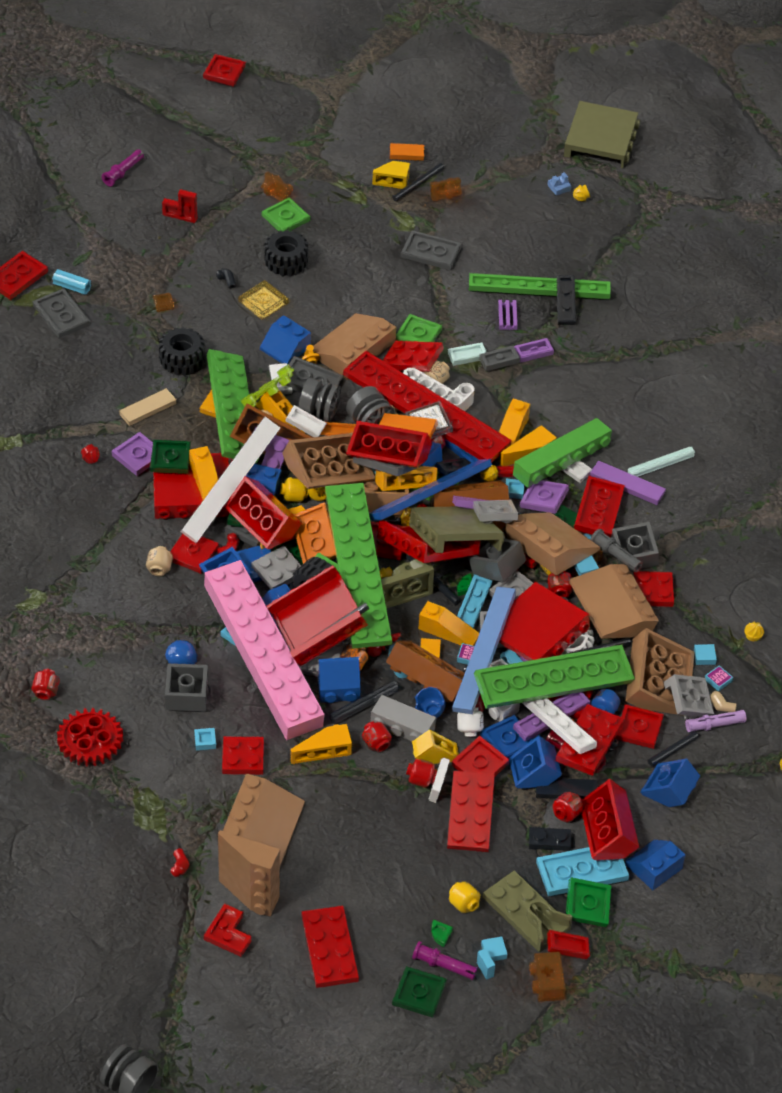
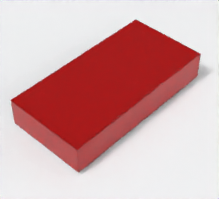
M554 930L548 931V952L586 960L589 958L588 937Z

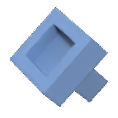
M565 172L559 177L553 176L552 179L548 180V186L556 196L571 191V184Z

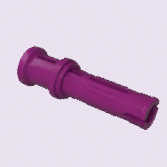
M139 149L135 150L134 153L119 165H113L110 171L104 172L101 176L103 182L111 187L117 179H122L127 170L144 158V154L138 156L142 151Z
M421 941L417 943L412 956L413 960L420 959L429 963L431 967L437 965L471 980L475 978V974L468 972V970L477 973L478 967L441 954L438 948L432 949L424 946Z

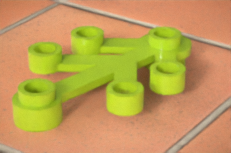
M289 364L277 371L279 376L262 385L257 392L244 397L241 400L243 406L245 407L246 404L254 407L257 405L256 400L264 393L268 392L270 396L279 391L277 383L280 382L282 386H285L291 382L290 377L293 376L294 368L290 367Z

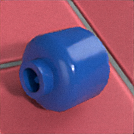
M602 689L593 698L591 706L614 714L620 706V699L613 690Z

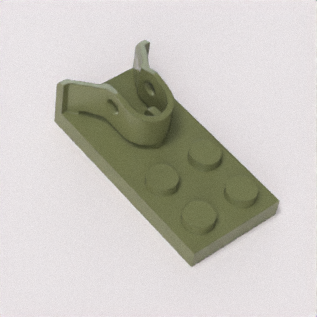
M414 559L411 562L398 566L393 571L392 576L381 579L386 609L433 594L434 568L430 562L422 563Z
M516 871L511 872L483 892V898L539 953L548 947L547 933L549 930L564 933L571 930V914L567 915L556 911Z

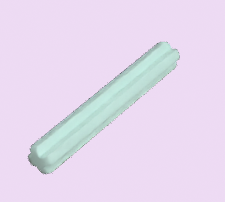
M687 447L628 468L627 473L638 477L692 458L695 451L692 447Z

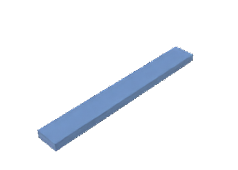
M496 587L454 701L453 712L473 714L480 695L474 672L478 669L490 668L516 596V589Z

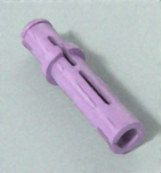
M744 710L713 716L703 715L700 718L687 719L685 726L687 732L703 729L708 731L714 727L746 722V713Z

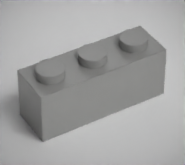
M381 695L371 711V722H382L389 732L411 742L429 729L435 730L436 717L384 695Z

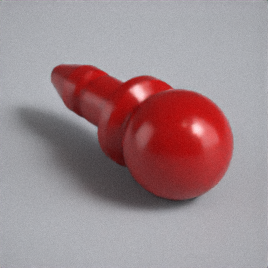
M401 633L392 634V642L397 641ZM385 646L367 647V653L372 657H377L382 651H386Z

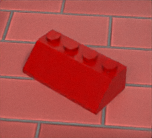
M357 421L346 455L418 468L427 460L432 441L426 432Z
M244 476L224 505V508L267 549L292 539L302 524L259 481Z
M608 779L582 799V816L593 860L624 859L639 848L626 790L611 779Z

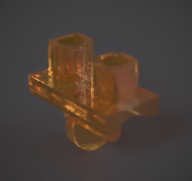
M265 172V180L261 185V188L264 189V194L267 196L272 195L280 202L287 199V196L292 194L293 186L282 182L281 177Z
M457 177L439 182H431V199L433 201L444 198L449 200L453 196L462 195L461 179Z

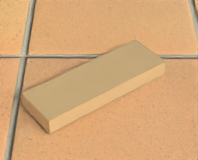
M166 388L119 410V413L124 421L131 426L175 405L176 399Z

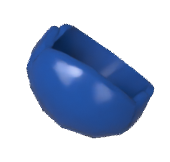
M185 640L172 642L167 647L165 653L166 660L170 664H195L197 662L196 650L190 642Z
M427 687L416 694L415 709L436 718L441 716L445 710V699L437 688Z

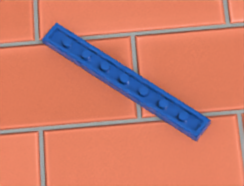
M477 460L370 512V520H383L491 467V460Z

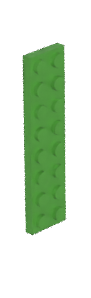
M209 349L207 361L222 457L234 459L244 446V444L230 437L244 409L241 400L249 395L243 356Z
M622 645L478 669L474 672V677L486 709L629 684L635 680Z

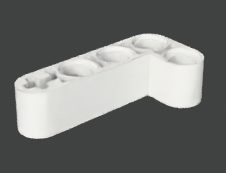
M407 368L403 372V374L464 411L473 404L474 386L470 383H462L455 390H452L415 368Z

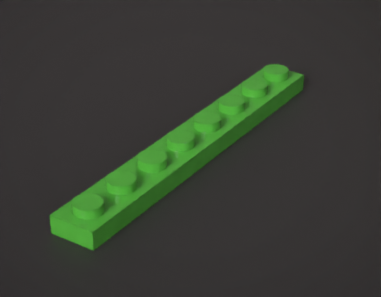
M469 274V291L557 296L556 278ZM575 280V297L610 299V282Z

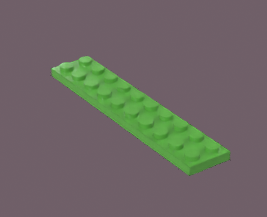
M364 484L325 486L339 573L357 606L359 607L366 602L370 608L362 614L368 626L350 636L352 649L392 645Z

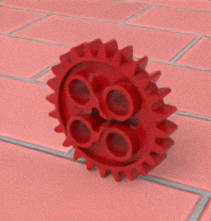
M84 708L83 713L76 710V716L69 714V720L63 719V725H59V731L57 732V745L60 752H64V758L70 756V762L77 760V765H80L83 761L86 767H88L90 762L94 766L97 765V761L104 764V758L112 760L111 754L117 755V749H121V743L123 742V729L120 726V722H116L115 716L110 718V712L103 715L102 709L98 713L95 712L94 708L91 709V712Z

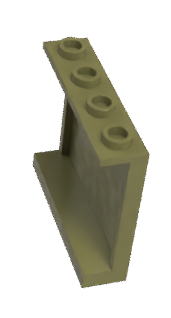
M579 101L565 142L564 157L570 158L574 150L621 160V168H623L625 162L629 161L630 152L628 151H632V140L635 141L636 130L639 129L640 120H638V112Z
M456 506L411 507L409 526L436 553H443L445 541L487 540L498 551H501V546L504 543L503 532L493 523L480 522L474 509Z

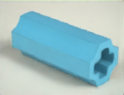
M57 269L53 275V284L85 295L90 291L91 280L60 269Z

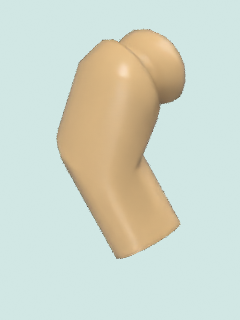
M714 691L710 695L711 703L716 710L735 712L736 703L726 702L719 691Z

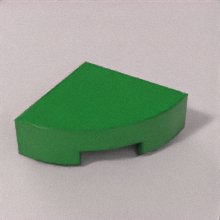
M471 574L465 575L458 583L457 596L466 595L472 581Z
M433 919L431 927L432 937L437 944L445 947L453 927Z

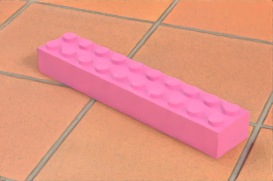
M239 560L205 572L204 586L286 741L323 727L324 713L299 666L290 654L287 644L242 561Z

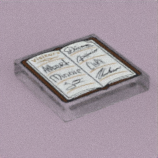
M440 401L405 412L406 416L437 419L438 425L432 438L453 432V427Z

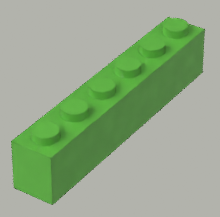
M596 418L516 460L513 476L527 488L538 484L541 480L606 447L611 441L612 430Z

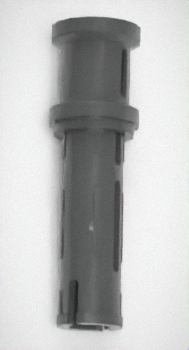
M598 529L593 533L590 540L600 546L604 553H610L634 572H638L641 569L643 562L620 547L616 539L608 537L602 529Z

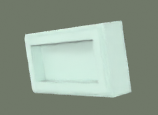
M482 342L448 349V355L453 366L480 361L479 355L486 353Z

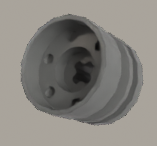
M308 378L302 389L299 408L313 416L317 411L318 419L332 422L339 407L341 387L326 383L323 388L322 381Z
M373 386L358 390L352 395L346 406V412L355 422L362 421L379 424L384 413L395 414V409L378 389Z
M123 1044L112 1053L101 1072L100 1083L109 1087L114 1092L147 1093L157 1077L159 1065L146 1056L140 1057V1052L135 1049L133 1050L128 1044Z

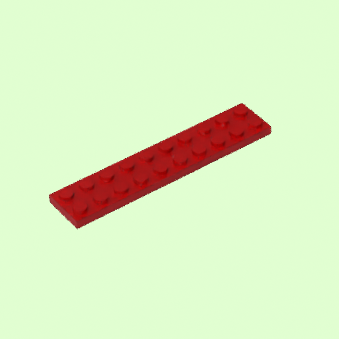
M368 351L362 353L343 370L345 377L361 387H376L389 404L408 415V412L439 403L450 426L439 431L443 438L479 460L490 459L492 463L501 455L503 450L511 445V439Z

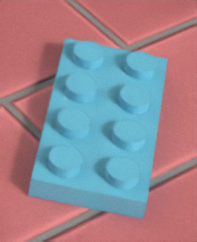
M589 847L538 857L536 860L548 896L568 893V881L571 877L603 884H612L629 879L623 859L593 860Z

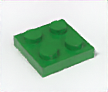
M571 877L568 881L566 914H571L572 921L607 927L609 924L611 885Z

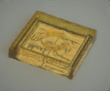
M264 280L240 295L238 301L263 320L288 304L289 298Z

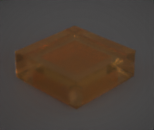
M170 293L153 295V302L157 312L174 309Z

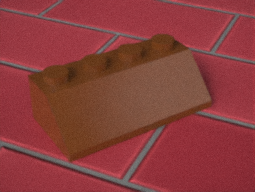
M249 404L245 405L230 435L231 438L245 444L263 418L267 417L280 427L276 433L280 437L288 440L313 438ZM284 459L282 464L285 465V466H287V464H286V462H285V459Z
M499 480L452 485L429 497L431 507L455 506L452 502L453 495L483 500H509L508 485Z
M410 640L397 641L386 663L391 665L390 668L397 673L403 672L410 681L423 684V688H437L448 703L455 701L465 674L463 671L436 657Z

